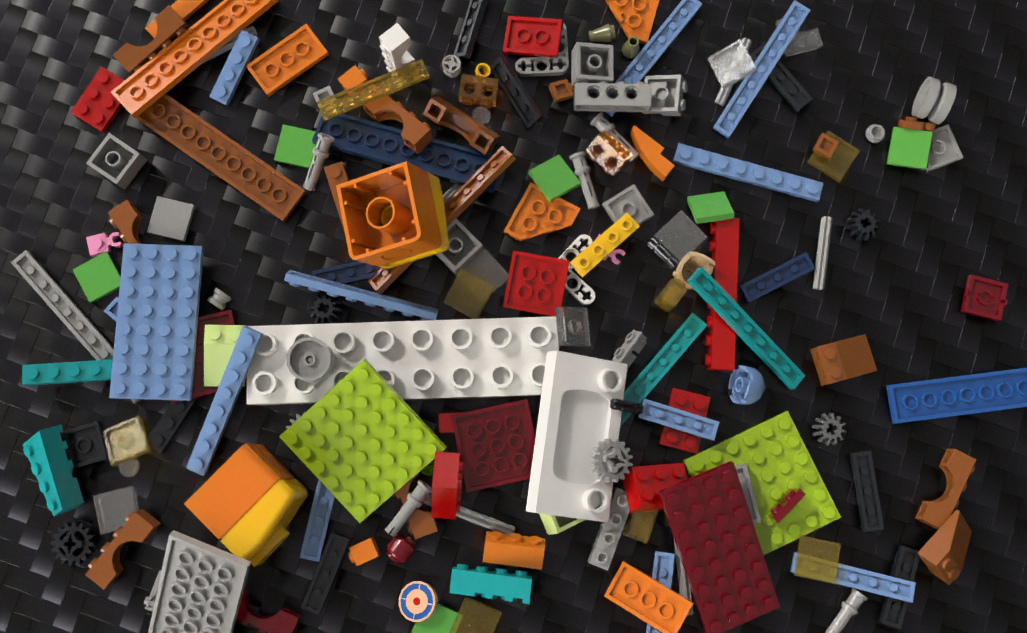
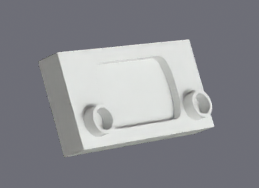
M562 351L547 352L526 511L608 522L613 482H604V479L597 478L598 474L592 472L595 466L590 465L594 461V458H591L590 455L596 453L593 447H599V441L605 442V439H619L622 411L611 409L610 400H623L628 364Z

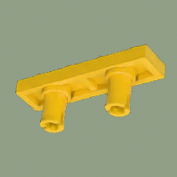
M625 213L574 258L570 265L583 278L640 226L628 213Z

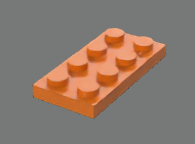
M305 24L247 64L246 67L269 97L324 59L329 53L309 26Z
M625 561L620 565L604 597L662 633H678L694 604Z

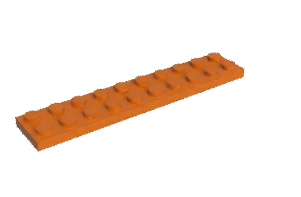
M223 0L112 90L111 93L136 118L239 34L241 29H245L279 0Z

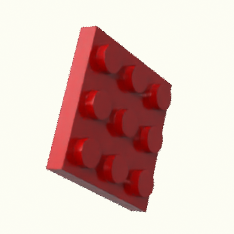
M513 251L503 307L560 317L570 261Z

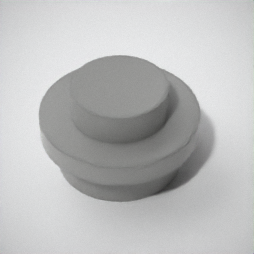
M873 124L867 128L865 135L870 142L878 143L883 140L885 130L881 125Z

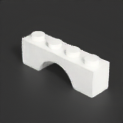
M396 23L379 36L381 43L379 47L383 51L382 55L385 58L384 62L387 65V71L391 76L395 75L400 80L416 67L415 59L407 51L411 46L410 37Z

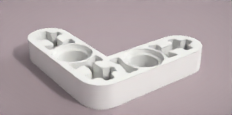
M585 234L580 235L558 259L567 260L566 255L569 252L575 253L577 257L580 254L576 250L581 244L580 240H587V245L589 246L593 243L591 237ZM583 246V247L580 249V252H582L583 250H585L587 247H586V246ZM569 265L568 273L570 275L567 276V281L575 279L578 282V286L571 289L567 286L566 281L565 290L582 305H590L595 299V292L572 271L573 267ZM581 285L584 287L582 288V291L585 294L588 292L591 294L590 301L588 299L584 301L582 299L583 294L581 292H579L578 295L575 293L579 290Z

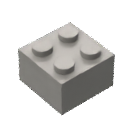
M576 42L571 51V86L575 87V83L580 81H588L590 83L606 81L612 83L614 81L613 45Z
M108 133L86 164L125 190L147 159Z
M455 218L447 226L448 249L435 255L457 275L483 250V245Z

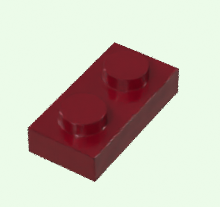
M797 488L788 490L783 496L785 499L780 504L777 503L771 508V514L768 517L773 522L780 523L806 494Z

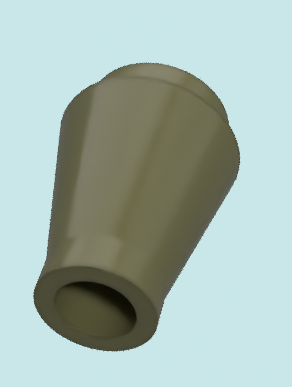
M607 24L589 31L590 43L612 42V40H616L614 25Z
M631 36L623 44L622 53L627 58H635L640 52L639 39L636 36Z

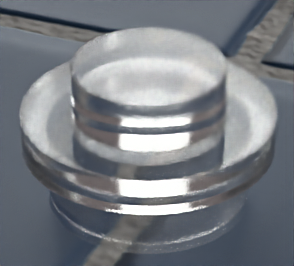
M477 107L472 112V118L485 125L490 120V112L485 107Z
M133 457L124 458L119 465L121 474L126 477L136 475L140 468L138 460Z

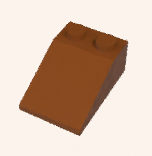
M866 334L810 349L821 386L877 371Z
M956 510L918 552L928 570L948 585L959 577L963 569L972 533L960 511Z

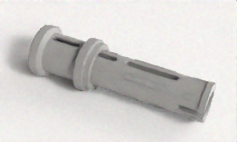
M600 112L591 121L590 125L595 126L601 132L602 137H607L630 162L639 155V152L615 130V125L610 123L603 116L604 114Z
M318 133L317 135L319 138L316 147L312 150L314 156L303 188L310 191H315L323 163L329 157L328 151L331 142H334L332 136L324 133Z
M585 151L572 154L569 158L573 161L574 174L579 177L588 210L600 205L589 175L591 168L587 165Z
M418 480L417 487L412 493L407 495L406 503L385 528V531L389 534L392 528L395 527L390 534L391 536H396L417 507H421L425 497L432 493V488L424 481Z
M852 588V593L845 602L841 603L842 609L825 633H841L850 618L859 613L857 610L868 598Z

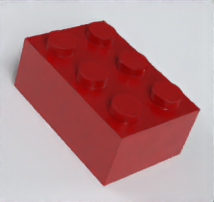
M435 452L432 481V518L456 519V512H460L463 461H459L460 453Z
M684 463L629 468L630 473H624L625 479L623 484L630 513L664 510L658 491L688 479Z

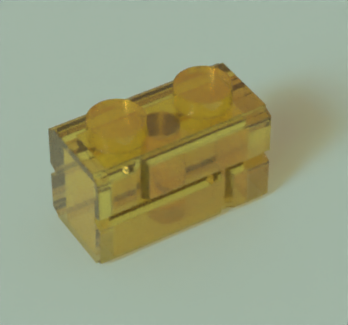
M671 278L654 302L666 312H670L686 293V284L678 278Z
M658 510L630 513L623 528V535L647 544Z

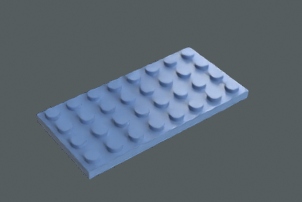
M124 243L109 398L192 401L204 252L202 246Z

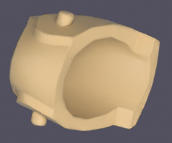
M690 251L682 258L672 275L683 289L694 290L687 280L699 267H703L711 275L715 261L704 254Z

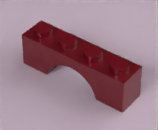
M244 590L237 618L239 619L238 622L243 625L249 626L251 624L256 626V630L261 633H295L302 615L285 607L272 616L258 614L250 605L249 591Z

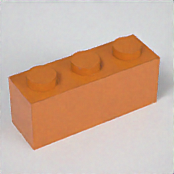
M487 531L483 562L542 570L545 538L521 536L517 533L505 534L499 531Z

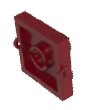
M972 274L969 275L966 288L964 289L965 293L963 295L961 312L994 321H1001L1003 309L1008 303L1006 299L1008 284Z

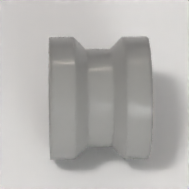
M448 55L443 59L444 74L450 78L457 77L461 72L460 59L455 55Z
M215 288L214 294L207 300L219 309L224 310L225 304L231 301L232 298L218 288Z

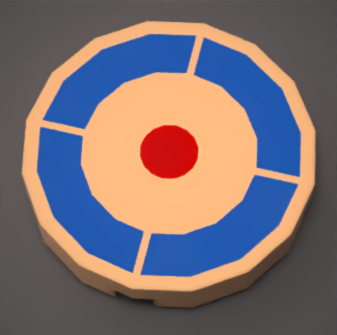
M413 581L402 589L399 596V608L406 619L412 622H423L430 619L436 611L438 597L435 589L430 584L422 581Z

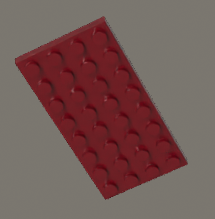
M729 461L658 491L705 633H723L780 608L734 462Z

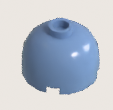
M740 365L738 366L739 369L732 371L728 389H732V395L729 396L733 403L749 405L761 398L765 391V382L762 374L757 369Z

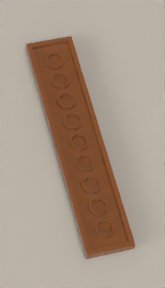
M166 93L135 118L283 222H285L306 194V191Z

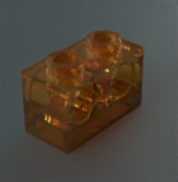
M462 74L458 95L459 102L469 106L478 104L484 108L496 107L499 79ZM471 88L474 92L467 94L465 90ZM486 91L493 93L489 97L483 95Z
M606 130L599 133L585 150L593 161L598 162L603 167V170L612 176L618 173L632 157V154ZM599 145L603 147V151L599 149ZM612 157L617 160V164L613 162Z

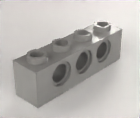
M580 81L575 83L574 111L649 112L651 84H646L645 82L627 84L624 81L617 82L616 84L606 81L597 83ZM595 93L598 97L591 98L589 94ZM609 93H613V94H615L617 97L614 98V99H611V98L608 97V94H609ZM631 93L635 98L629 99L627 94Z
M614 487L611 496L608 522L601 523L588 558L590 564L605 570L609 569L630 511L626 492L622 489Z

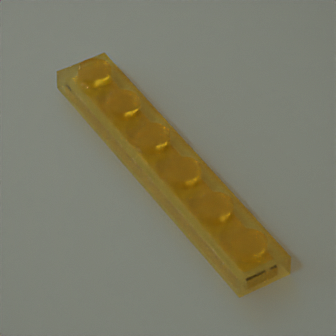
M421 59L320 100L317 104L324 121L430 77Z

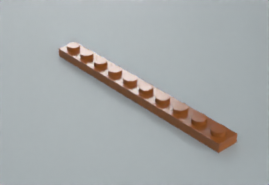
M502 146L444 204L447 226L469 207L516 159L506 148ZM414 261L389 269L380 268L377 271L378 274L370 278L368 282L381 295Z

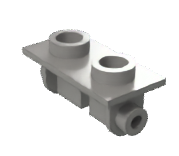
M633 330L626 336L623 345L615 351L611 361L628 364L627 367L629 368L636 358L632 351L634 350L639 354L646 345L647 338L642 335V332Z

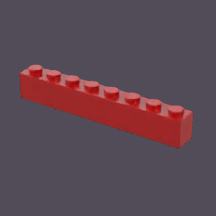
M740 218L711 222L710 234L713 235L712 241L709 243V252H712V260L715 261L711 276L736 303ZM707 303V308L710 309V316H707L706 319L709 335H706L708 354L705 355V365L708 366L710 371H734L736 332Z

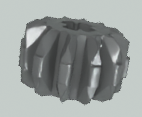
M823 413L821 418H815L818 425H812L813 429H817L813 436H819L817 441L819 443L824 441L825 446H829L830 443L837 445V440L843 441L844 439L841 434H846L847 432L842 430L846 423H839L841 417H834V413H829L828 416ZM829 426H831L832 430L827 432L826 429L829 428Z

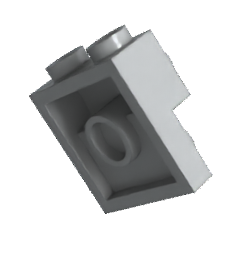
M682 75L645 76L644 82L651 84V107L649 112L642 113L681 116V112L685 111L686 108L683 93L687 92V81L684 80Z

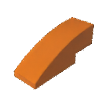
M634 125L630 135L637 152H639V156L653 174L661 181H664L675 165L661 155L664 147Z

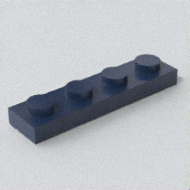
M807 252L740 285L738 288L748 304L816 268Z
M356 261L311 271V273L315 277L341 284H350L375 277L380 267Z

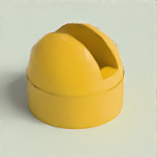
M486 63L478 64L475 69L476 77L481 80L488 78L491 72L489 65Z

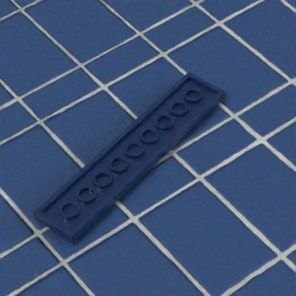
M325 108L312 139L313 144H317L318 133H324L334 138L330 149L391 166L407 161L441 180L462 186L493 156L434 138L417 154L404 144L401 129ZM498 177L484 192L494 193Z

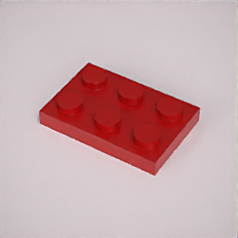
M508 16L503 53L558 58L563 20Z
M101 67L70 113L105 133L123 106L113 96L111 91L125 80Z
M672 388L668 406L706 418L711 397ZM663 426L659 444L697 454L701 437Z

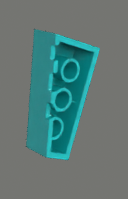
M61 424L38 431L23 444L24 454L31 463V470L38 479L40 491L44 493L47 507L53 516L73 510L84 503L78 480L72 476L74 467L72 460H68L66 456L67 442L61 439L60 432L63 431Z
M457 564V567L452 568L449 593L474 597L477 594H481V597L488 599H497V596H501V599L510 602L517 601L518 598L523 599L522 603L530 604L532 577L527 575L528 571L516 570V573H508V569L496 568V571H490L485 566H477L476 569H471L466 564Z

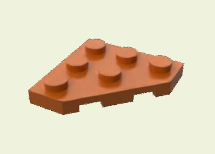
M605 0L627 38L636 36L639 39V43L646 45L659 0Z
M530 182L504 229V233L519 241L568 228L572 226L581 208L560 197L549 202L538 186Z

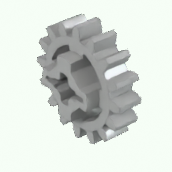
M605 439V442L599 441V447H593L596 453L590 455L591 458H594L590 465L595 466L592 472L597 473V478L604 479V482H618V479L624 480V473H630L627 469L628 466L633 465L629 462V459L633 458L632 455H628L630 448H624L625 442H619V439Z

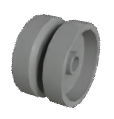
M928 77L916 95L911 112L912 116L920 119L927 117L929 122L941 124L954 103L957 92L956 85L947 82L941 85L940 80Z
M313 337L297 340L289 348L286 356L287 367L290 373L297 379L308 383H319L326 380L332 374L335 367V356L332 349L326 343ZM310 357L313 358L312 363L308 361Z

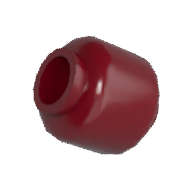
M397 534L387 545V555L396 564L399 562L406 563L416 552L415 540L408 534L406 536Z

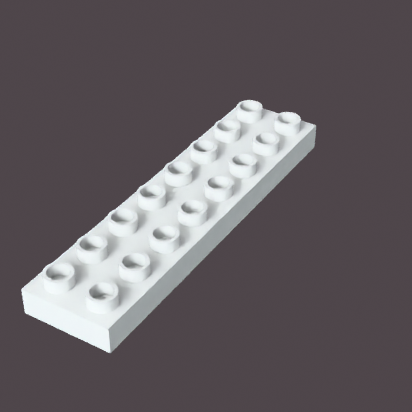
M558 316L248 326L263 333V336L247 373V404L316 403L364 359L375 368L403 400L541 396L547 352L559 351ZM313 337L326 343L332 349L335 356V367L332 374L326 380L319 383H308L297 379L290 373L287 367L286 356L289 348L297 340ZM310 357L308 361L312 363L313 358Z

